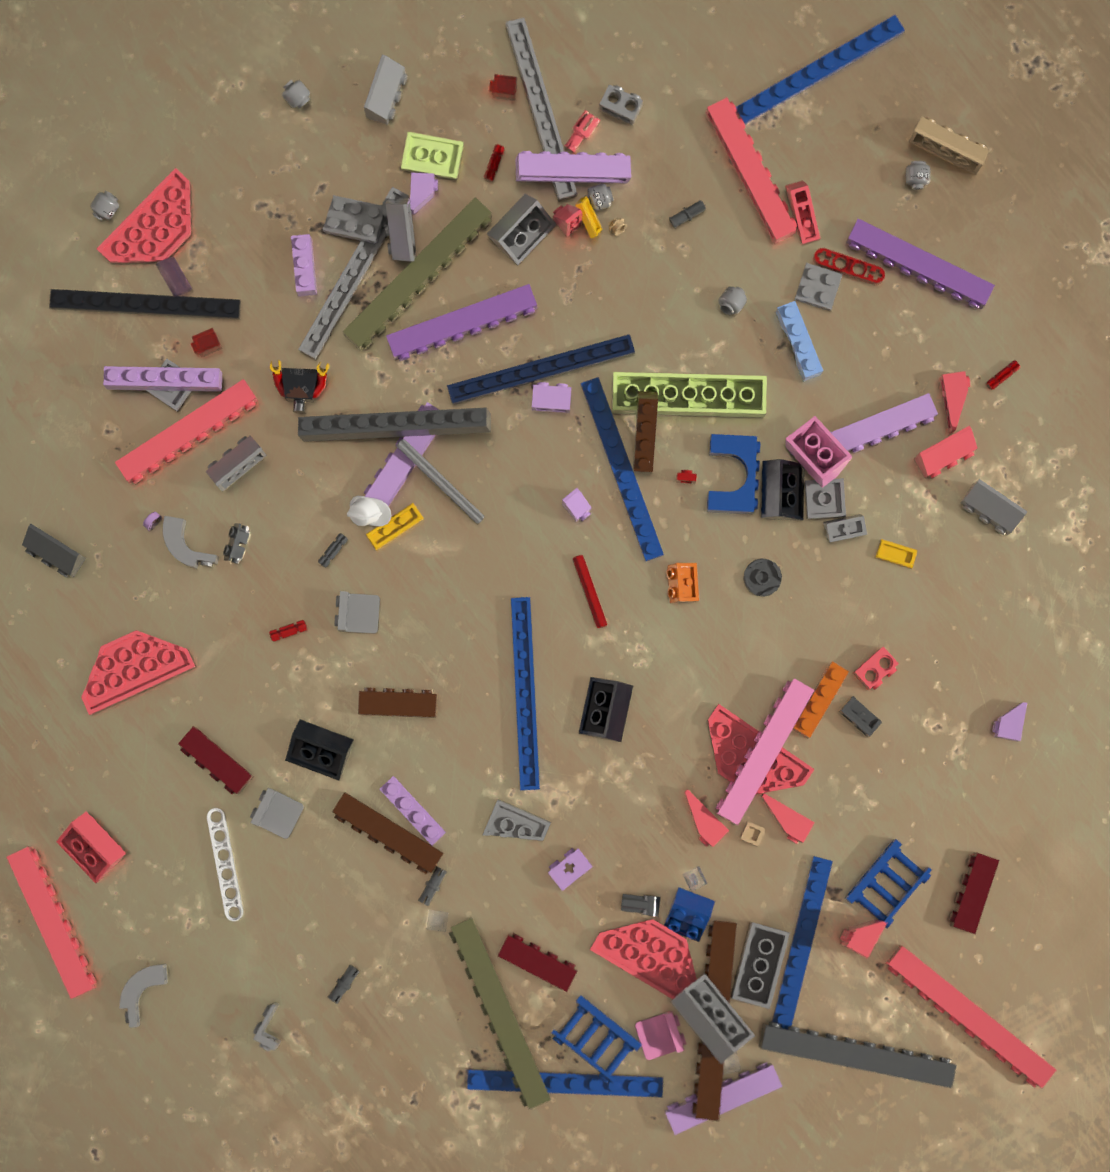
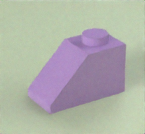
M411 173V214L415 215L434 197V191H438V180L435 179L434 173Z
M578 488L562 499V505L576 522L580 519L584 521L591 515L589 511L592 507Z
M1027 703L1018 704L1000 716L997 721H994L992 730L995 733L994 737L1016 742L1021 741Z

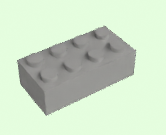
M750 922L730 996L732 999L770 1009L790 935L789 932Z

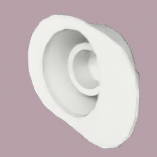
M355 496L350 501V509L347 512V516L358 526H384L391 520V510L382 500Z

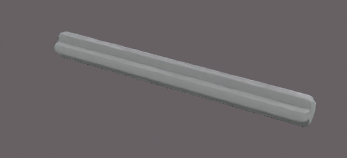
M405 439L398 442L396 446L474 522L480 523L483 520L484 515Z

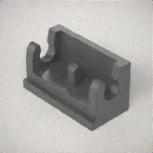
M854 696L839 711L866 737H870L882 723Z

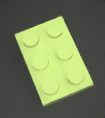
M408 132L401 170L415 173H434L436 177L457 180L464 142Z

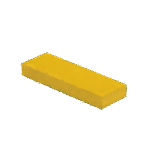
M414 503L392 516L388 524L377 526L365 535L377 551L424 518Z

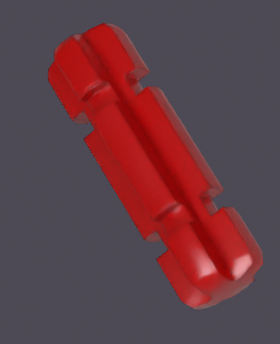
M498 144L494 146L484 179L488 181L494 180L495 172H497L501 156L504 152L503 146Z
M1016 360L1012 361L988 380L987 385L989 388L994 390L999 386V383L1001 384L1020 369L1019 363Z
M300 620L295 625L292 623L280 627L279 630H271L269 632L271 640L275 642L280 640V637L286 638L297 634L298 631L300 633L306 631L305 621Z

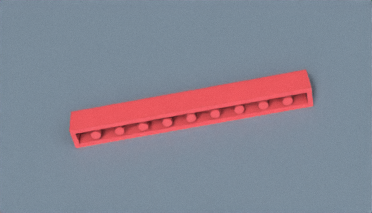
M900 945L886 962L890 966L888 970L896 977L900 974L905 979L903 982L911 989L916 987L920 991L919 995L926 1001L931 999L938 1011L942 1014L947 1012L951 1016L949 1019L957 1026L962 1024L966 1028L964 1032L973 1039L975 1036L981 1040L980 1045L988 1051L990 1049L994 1050L997 1053L995 1057L1003 1063L1009 1062L1012 1065L1010 1069L1019 1076L1021 1073L1027 1077L1026 1082L1034 1088L1036 1086L1043 1088L1056 1072L1054 1067L904 946Z

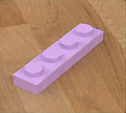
M394 776L380 788V791L431 845H434L446 833Z

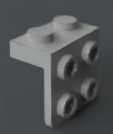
M340 591V596H336V607H339V615H335L334 626H338L337 630L340 632L377 633L380 597L378 595L350 594L346 591Z
M268 788L267 791L263 790L259 797L261 801L259 807H255L250 815V818H252L251 823L284 839L289 838L303 811V804L271 788Z
M277 1002L266 1007L262 1015L265 1017L263 1022H258L253 1031L255 1034L254 1040L260 1043L259 1046L267 1051L277 1049L281 1043V1040L265 1032L279 1006Z

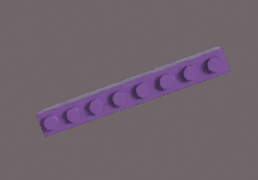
M859 218L846 242L850 248L856 251L862 250L866 252L868 257L882 260L886 266H895L900 269L901 273L908 276L913 275L917 277L919 282L929 283L940 292L946 291L952 294V298L959 301L964 300L968 302L970 307L975 309H982L986 305L995 286Z
M530 284L386 335L394 359L403 361L410 358L411 354L417 353L419 355L427 352L430 347L435 346V348L444 346L447 341L453 340L455 342L463 339V336L466 334L475 335L480 333L483 328L488 327L491 329L499 326V323L502 321L511 322L516 320L519 315L524 314V316L533 314L535 309H537V303Z

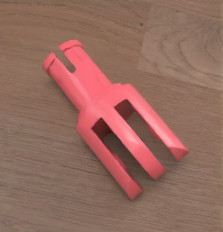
M585 110L573 126L574 133L564 146L574 153L581 141L589 138L600 122V119L595 118L594 115L589 114Z

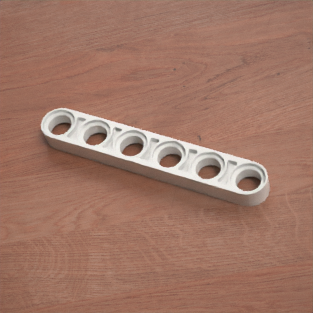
M213 808L207 814V822L224 911L228 920L237 921L243 916V906L226 816L221 809ZM215 811L221 813V820L217 823L211 820V814ZM218 830L225 833V838L221 842L217 841L214 837ZM222 849L227 850L229 853V857L225 861L220 860L218 857V853ZM226 868L232 871V877L229 880L222 877V871ZM228 888H234L236 891V896L233 899H229L225 895ZM231 907L239 909L240 914L237 918H232L229 915Z

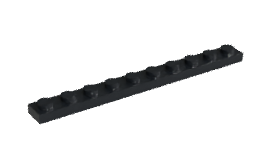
M51 289L49 308L56 310L240 320L241 300Z

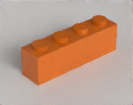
M834 662L828 665L792 730L807 739L811 737L849 673L848 670Z

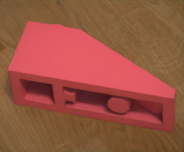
M803 180L786 185L789 205L793 218L797 223L801 243L805 244L820 239L809 186Z
M567 204L564 207L562 205L553 212V221L566 237L582 226V211L579 208Z
M965 371L943 374L940 377L949 433H953L957 428L968 393V387H970L969 376H966Z
M687 789L684 794L697 832L701 836L699 840L706 847L709 845L714 847L729 830Z
M763 793L761 795L762 800L784 833L789 835L787 839L795 844L798 842L803 843L815 822Z

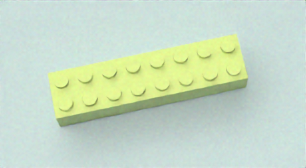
M614 372L612 414H637L638 391L658 392L657 415L764 418L766 415L767 376Z

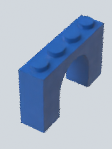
M711 434L709 456L733 457L739 460L745 467L746 481L736 491H709L707 496V512L753 514L754 510L758 509V498H755V491H758L759 479L755 478L760 466V461L756 460V454L760 453V442L757 441V436Z

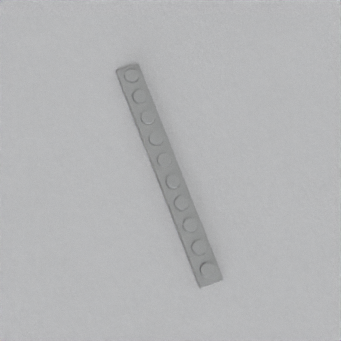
M520 18L507 21L505 25L543 151H548L551 154L565 152L525 19ZM553 182L558 201L577 196L574 182Z
M392 187L382 206L386 205L387 200L409 198V195ZM387 217L384 219L377 244L365 241L359 243L300 345L299 351L316 360L387 237L385 225L388 224Z

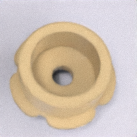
M623 218L613 219L609 224V231L616 236L620 235L627 227L624 223L625 220Z

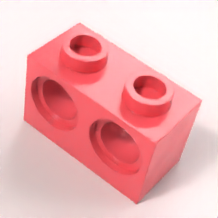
M883 646L856 669L853 674L867 690L871 688L875 690L883 683L881 681L886 675L890 677L897 671L895 667L899 663ZM881 658H885L888 661L889 666L887 669L880 666L879 661ZM867 671L874 673L873 681L866 680L865 673Z

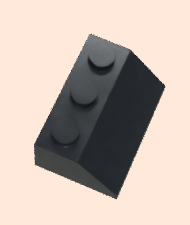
M783 459L762 461L761 518L802 521L804 519V467L798 462Z
M590 677L579 734L621 742L633 685Z
M300 719L292 733L285 761L340 780L354 739Z

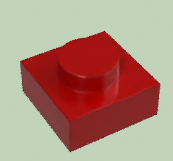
M681 470V473L676 475V483L695 484L697 474H693L691 470Z

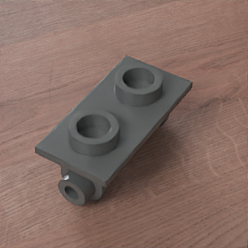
M240 523L234 524L230 528L229 544L225 546L223 551L224 560L236 564L242 561L245 548L239 546V543L247 544L250 534V527L242 525V528H240Z

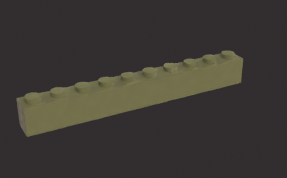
M475 197L421 251L415 260L343 331L344 336L360 351L363 348L367 349L372 344L373 337L376 334L378 336L381 335L386 329L385 325L389 321L393 322L399 316L398 312L403 307L406 309L412 303V298L416 294L420 295L425 290V285L438 277V271L442 267H448L452 262L451 258L455 254L459 255L465 249L464 245L469 240L472 242L478 236V231L482 227L486 228L491 223L492 212Z
M468 919L451 927L452 932L449 935L453 944L458 943L460 950L457 953L461 962L465 960L468 968H465L468 979L473 978L476 986L472 988L476 997H481L483 1004L480 1006L484 1016L489 1015L491 1020L488 1023L492 1034L496 1033L499 1038L496 1044L500 1052H505L507 1057L504 1059L508 1071L512 1069L515 1077H512V1081L516 1089L519 1087L523 1095L519 1097L523 1106H528L529 1109H532L551 1100L473 919Z

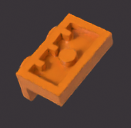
M675 563L668 565L666 575L669 584L668 597L670 603L699 601L697 563Z

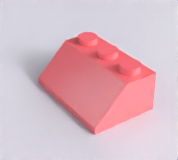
M970 425L920 452L914 458L924 478L930 476L932 479L941 474V469L947 467L949 470L958 465L957 461L964 458V460H967L975 455L973 452L978 448Z
M87 811L71 822L56 841L95 884L126 854L121 846L109 836Z
M875 919L850 926L842 932L840 944L868 958L887 923Z

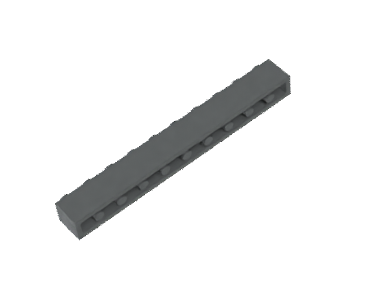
M487 408L298 417V436L304 442L491 432V413Z
M769 1022V1025L763 1024L759 1048L763 1050L948 1088L953 1086L956 1064L951 1063L949 1058L940 1057L939 1060L932 1059L933 1055L921 1053L920 1056L913 1055L914 1051L902 1049V1052L894 1051L895 1047L883 1045V1048L875 1047V1043L864 1041V1044L856 1043V1039L845 1037V1041L839 1040L837 1035L826 1033V1037L820 1036L818 1031L809 1029L805 1033L799 1031V1027L788 1025V1029L781 1028V1024Z

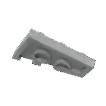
M498 799L483 835L543 841L551 822Z

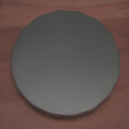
M761 558L754 560L747 566L744 571L743 580L745 587L750 593L765 597L772 595L778 590L782 574L775 562Z

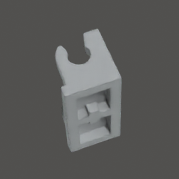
M861 514L823 522L829 542L867 535L865 519Z

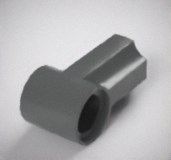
M623 894L621 911L637 912L642 915L658 917L661 897Z

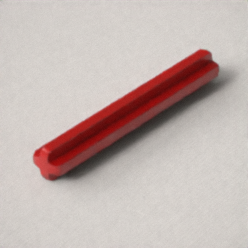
M578 555L573 558V562L597 628L605 627L607 621L584 556Z

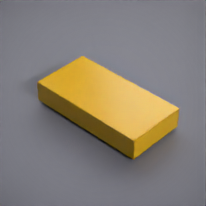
M585 196L580 198L575 206L582 211V221L592 239L598 236L602 227L588 197Z
M881 539L875 558L912 569L918 550Z

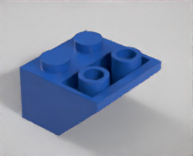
M678 888L664 926L679 935L699 942L711 917L715 901Z

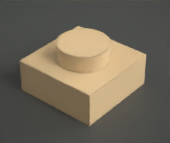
M747 821L740 839L758 847L766 829Z

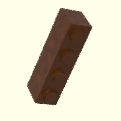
M638 391L633 460L634 471L653 472L658 392Z
M364 688V691H359V715L436 718L437 694H433V690H422L421 693H414V689H402V692H394L395 689L383 688V692H375V688Z

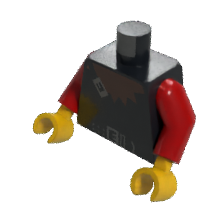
M278 360V367H274L272 361L270 362L274 385L279 394L285 397L286 401L294 402L293 412H305V402H314V398H318L326 387L327 371L330 367L328 363L326 369H322L320 366L321 362H319L317 369L282 368L281 371L280 360Z

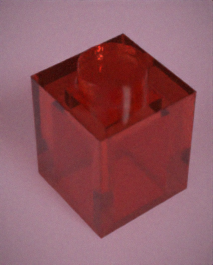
M495 74L494 80H490L489 87L493 98L515 100L517 77Z
M213 328L192 336L194 341L191 343L195 354L199 353L201 357L222 349Z

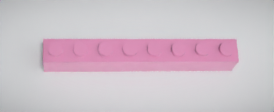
M795 678L791 682L787 681L783 688L785 693L782 699L778 697L773 706L775 708L773 715L769 714L763 723L766 725L763 732L759 731L754 739L757 742L753 749L749 748L744 757L747 759L744 766L740 764L735 772V775H737L734 783L731 781L725 790L728 793L725 799L721 798L716 806V809H718L716 814L735 825L740 823L814 692V689Z

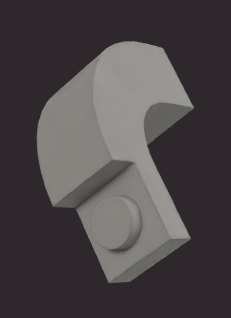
M164 516V541L170 553L177 560L195 569L198 568V562H201L200 565L212 567V564H218L219 557L217 555L195 552L188 548L184 540L186 525L184 519Z
M166 964L153 965L138 971L124 986L120 997V1009L128 1008V1012H125L126 1024L129 1023V1028L140 1026L138 1003L142 992L149 986L168 983Z

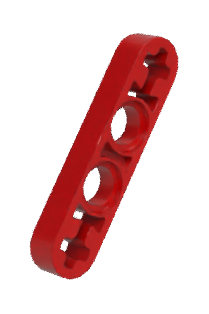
M820 248L814 254L813 260L816 265L873 285L880 284L885 278V272L881 267L826 248ZM822 253H824L825 258L830 259L831 255L834 256V258L832 260L831 265H829L828 263L830 262V260L824 259L823 262L819 261L820 257H818L817 255H821ZM839 258L843 259L845 267L838 268L835 265V261ZM861 265L863 273H854L853 266ZM867 268H870L869 273L874 274L877 271L881 278L878 277L877 280H874L873 275L868 274L867 277H864L867 272Z

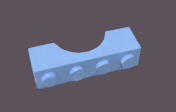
M796 301L778 307L776 315L782 330L785 331L796 358V365L803 382L820 376L823 368Z

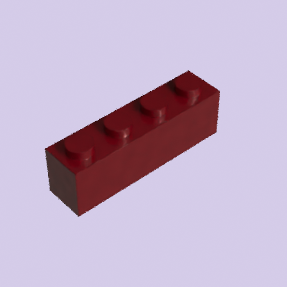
M195 726L178 743L181 746L180 751L187 757L192 755L196 759L194 763L201 769L206 767L211 772L209 775L217 782L221 780L225 784L224 788L232 795L234 792L240 794L254 777Z
M976 852L970 855L967 866H969L968 873L963 875L961 881L963 885L962 891L957 893L955 903H957L955 911L952 910L949 917L950 926L976 934L1000 860Z
M515 933L512 936L508 934L498 957L566 992L568 991L577 973V970L574 969L575 964L567 960L563 963L557 960L558 956L548 951L545 954L540 951V946L532 942L529 945L522 942L524 938Z

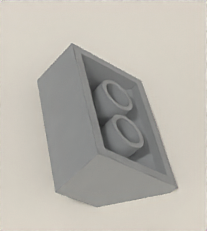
M383 54L369 90L364 111L366 118L388 125L389 119L393 120L395 109L393 108L395 102L398 103L402 93L400 88L401 85H405L408 74H405L404 66Z
M525 193L487 235L502 252L519 265L557 224L536 199Z
M410 198L387 200L386 205L383 206V214L388 219L385 230L386 236H390L391 242L388 243V253L392 255L393 260L414 261L416 246Z
M251 435L241 438L237 442L238 446L233 450L231 448L222 454V459L218 462L215 460L208 465V470L205 472L222 492L267 456Z
M980 479L971 486L961 501L966 511L970 513L975 512L980 516L979 519L986 524L991 523L995 526V530L1002 535L1012 533L1028 512Z

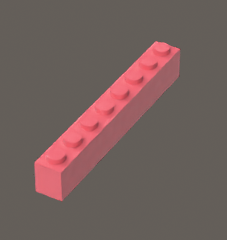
M725 98L707 107L706 114L774 244L794 235L797 230V223L793 217L790 218L786 202L784 200L781 201L777 185L772 184L768 168H764L762 165L763 159L759 151H755L752 146L754 145L753 139L750 134H746L743 120L741 118L738 119L734 103L729 102L728 98Z
M243 379L115 463L127 482L135 484L141 481L146 473H153L160 468L159 465L163 462L168 463L176 457L175 454L180 451L185 452L192 447V443L196 441L201 442L206 439L209 432L220 430L226 421L237 419L240 416L239 413L246 409L248 411L255 407V403L258 400Z
M26 847L7 856V860L70 998L73 999L96 988L94 985L96 980L94 975L87 970L88 962L85 956L81 955L78 950L80 945L77 938L72 937L70 932L72 927L69 921L65 920L62 915L64 910L61 903L56 902L54 897L56 895L55 889L46 880L48 875L45 868L41 867L38 862L40 857L37 850L32 849V847Z

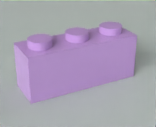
M310 234L291 236L298 297L317 295L312 238Z

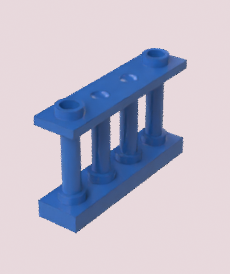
M893 839L844 898L851 904L854 901L856 903L859 902L876 918L887 923L886 929L894 921L892 917L921 883L925 884L931 877L929 873L932 871L929 867H926L924 870L920 869L901 852L900 846L902 844L897 839ZM891 857L897 858L918 876L912 885H909L888 867L889 864L887 862ZM879 872L885 873L906 891L899 900L876 882L875 876ZM866 887L874 889L893 906L886 915L864 897L862 892Z
M580 996L576 1001L578 1010L560 1033L555 1030L552 1031L554 1035L552 1039L561 1046L564 1043L599 1071L600 1074L598 1076L606 1083L609 1081L613 1083L615 1081V1078L611 1076L630 1051L635 1050L638 1052L642 1044L584 997ZM589 1013L594 1017L592 1024L575 1045L571 1044L565 1039L581 1017ZM604 1025L609 1029L608 1035L589 1058L580 1050L598 1027ZM619 1037L624 1041V1047L606 1070H604L596 1062L613 1040H617Z

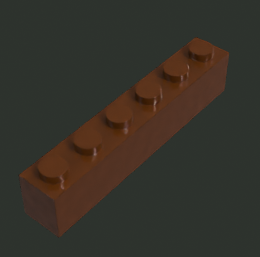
M346 792L343 793L332 811L336 814L335 819L342 823L345 821L351 823L352 826L350 828L358 833L364 831L368 834L367 838L376 844L378 841L385 844L384 849L392 854L395 851L401 854L400 859L408 864L411 861L418 865L416 869L424 874H427V872L432 873L444 854Z

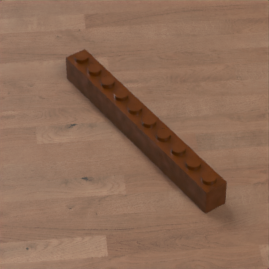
M713 921V925H709L708 937H712L711 945L707 944L706 956H710V963L705 964V975L708 976L709 980L730 1004L737 923ZM702 1041V1043H698L697 1055H701V1062L696 1063V1074L699 1075V1083L695 1082L694 1094L697 1095V1103L693 1102L692 1114L696 1115L695 1119L719 1121L724 1062L721 1064Z

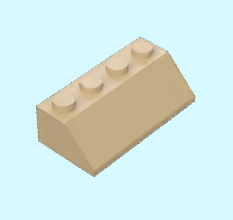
M921 117L909 142L975 175L982 167L989 152L985 145L979 142L974 143L963 134L958 135L952 132L951 128L940 126L929 117Z

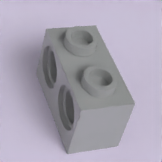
M609 85L599 104V110L633 126L642 108L643 100L637 94L624 92V89L620 86ZM615 96L618 98V101L612 103L608 98ZM632 104L635 106V109L629 111L625 106Z

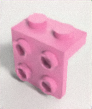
M669 1011L635 1024L647 1060L675 1051L677 1053L684 1051L683 1046L687 1044L683 1033L679 1034L677 1027L680 1026L677 1014L673 1015Z

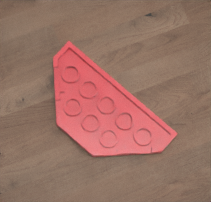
M175 168L100 244L97 250L110 263L165 262L191 235L190 181Z
M135 630L100 647L99 655L81 698L88 714L92 715L196 666L188 649Z
M718 704L707 720L717 773L729 782L732 781L734 783L737 778L735 772L740 764L744 766L747 760L744 757L749 748L753 749L757 742L754 739L759 731ZM782 747L756 794L803 786L815 769Z
M654 919L600 932L590 948L594 953L671 999H674L697 980L687 939Z

